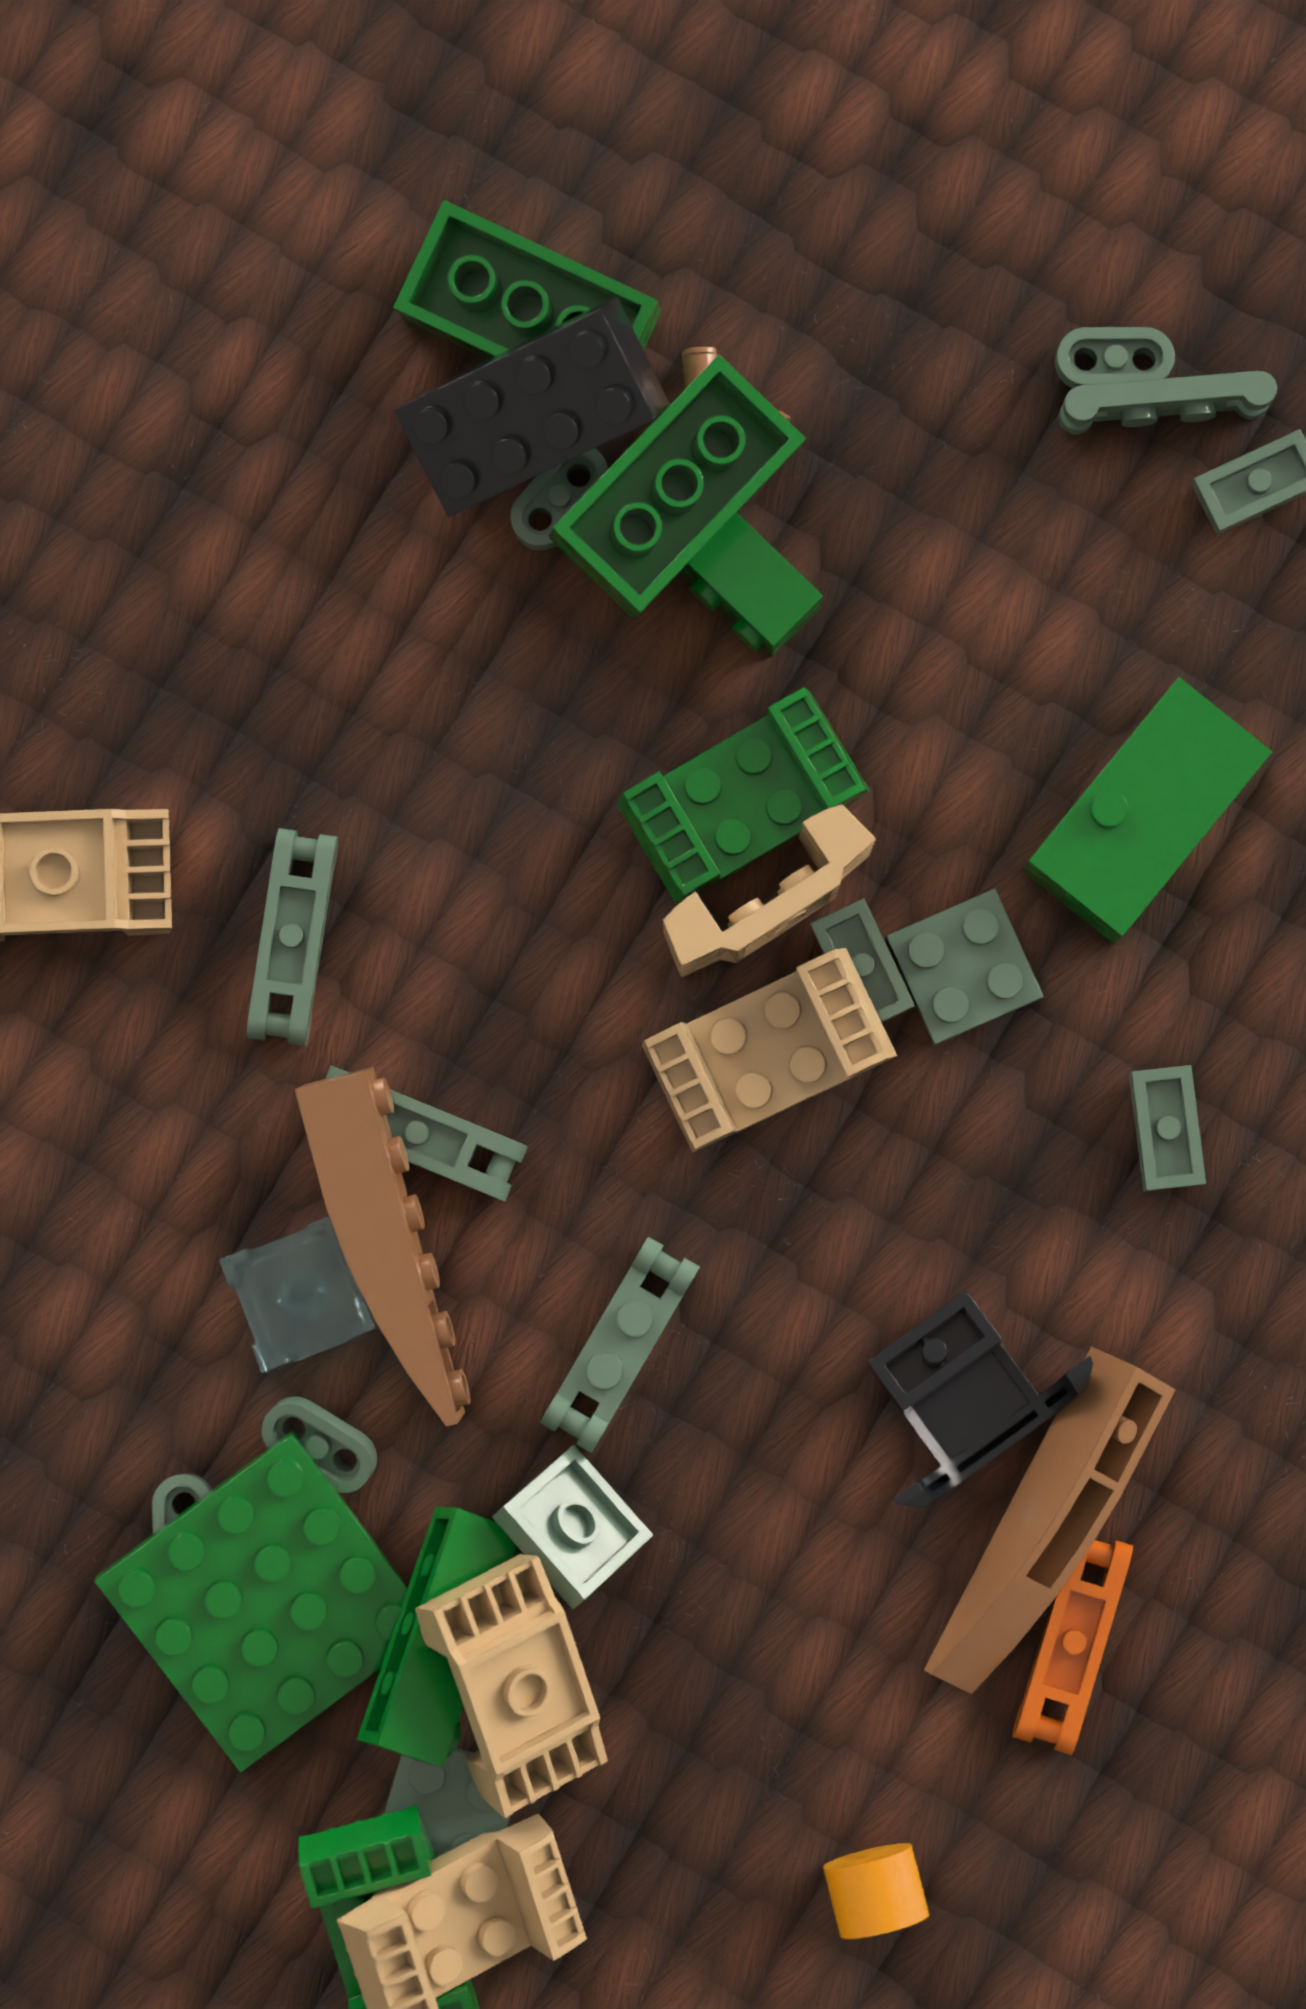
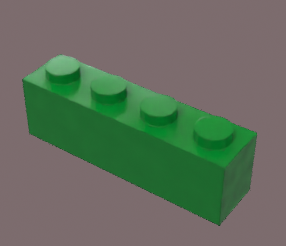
M738 513L682 569L693 580L688 586L690 591L704 606L711 611L720 606L735 621L731 626L734 634L752 651L757 652L762 647L771 657L822 606L823 595Z
M435 1506L357 1737L358 1741L441 1768L444 1767L446 1758L450 1757L456 1750L462 1732L459 1719L464 1705L447 1657L425 1645L415 1608L520 1554L518 1546L497 1522L459 1508Z

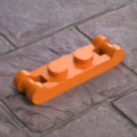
M1094 1540L1083 1559L1052 1601L1024 1698L1014 1723L1013 1738L1031 1743L1033 1738L1052 1743L1054 1751L1070 1756L1073 1754L1127 1575L1133 1545L1114 1540L1112 1545ZM1085 1563L1105 1568L1101 1586L1081 1580ZM1045 1698L1066 1704L1060 1720L1041 1714Z

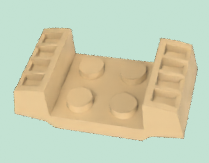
M842 804L808 818L802 823L799 840L819 870L813 872L809 865L800 868L779 883L780 889L777 891L779 896L767 904L763 905L757 897L733 912L728 917L730 920L727 924L729 928L723 932L697 893L694 892L663 920L664 937L680 976L685 977L719 960L738 963L835 900L841 880L870 856L869 853L876 841L875 837Z
M94 809L0 813V941H5V935L123 931L128 936L169 934L171 932L169 809Z
M846 948L834 949L796 967L797 971L689 1023L680 1022L643 1041L642 1047L692 1153L812 1098L897 1056Z
M519 1554L415 1608L425 1645L446 1656L474 1733L479 1751L465 1758L481 1798L502 1817L507 1818L511 1816L513 1812L536 1802L537 1799L551 1791H556L560 1786L583 1776L582 1774L596 1766H601L608 1762L598 1726L600 1715L564 1609L554 1596L538 1556Z
M539 1814L500 1831L482 1833L431 1860L432 1876L378 1890L372 1899L337 1920L367 2009H438L435 1998L530 1946L554 1961L587 1939L553 1831Z

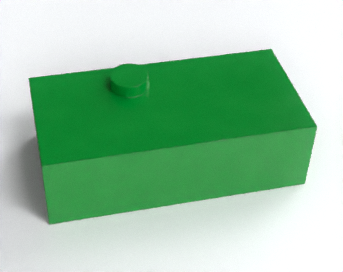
M443 200L393 307L403 320L486 359L499 355L615 297H618L644 350L662 312L658 300L446 200Z
M719 354L552 527L548 537L635 620L791 457L806 438Z
M1178 677L1022 870L1115 944L1123 937L1273 751Z

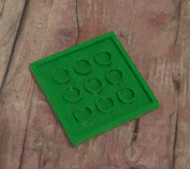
M292 1431L98 1574L94 1581L240 1773L381 1668L408 1589L406 1582Z

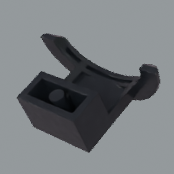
M964 1291L868 1361L869 1370L940 1466V1468L917 1481L893 1499L897 1505L925 1508L975 1474L1088 1389L1093 1359L1090 1356L1039 1395L1002 1346L1003 1339L969 1293Z

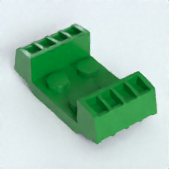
M803 687L769 706L767 716L664 776L658 771L625 791L616 805L675 904L678 905L694 892L698 894L708 887L725 880L798 837L802 823L808 818L841 804L846 807L868 794L870 790L812 693Z
M418 1805L409 1806L407 1809L392 1813H384L381 1816L363 1821L358 1820L355 1823L341 1827L329 1828L326 1831L298 1837L299 1868L311 1909L320 1907L349 1999L348 2009H367L363 2000L358 1980L355 1977V1971L350 1956L347 1953L346 1944L337 1920L372 1899L378 1890L432 1876L431 1860L435 1859L436 1856L433 1846L428 1839ZM471 1979L435 1998L438 2009H480Z

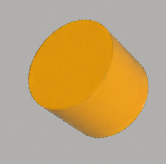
M909 1843L879 1846L834 1859L823 1866L839 1934L843 1939L865 1938L909 1927L929 1917L913 1848Z

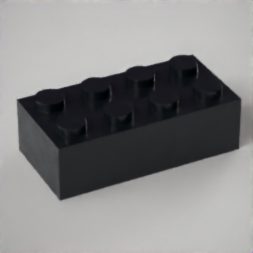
M615 297L411 397L394 409V412L449 518L655 420L670 406V403L618 297Z

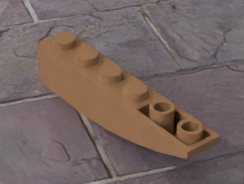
M374 1067L304 1084L296 1088L295 1093L325 1206L347 1265L374 1320L409 1377L446 1426L458 1424L465 1414L464 1405L471 1403L469 1386L464 1371L462 1369L454 1370L448 1347L455 1346L454 1330L448 1312H438L433 1289L440 1287L439 1273L432 1253L423 1254L417 1231L424 1230V1217L416 1194L407 1195L402 1176L403 1172L409 1171L406 1148L400 1136L392 1138L386 1115L394 1112L389 1085L385 1078L377 1079Z
M1092 1346L1086 1358L1090 1356L1093 1359L1088 1389L1057 1412L924 1669L931 1675L970 1694H973L1017 1646L1051 1604L1083 1559L1120 1499L1176 1390L1142 1369Z

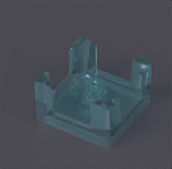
M330 1217L304 1226V1230L253 1250L244 1249L219 1259L229 1287L236 1289L256 1343L252 1344V1349L262 1373H270L380 1330L347 1265Z

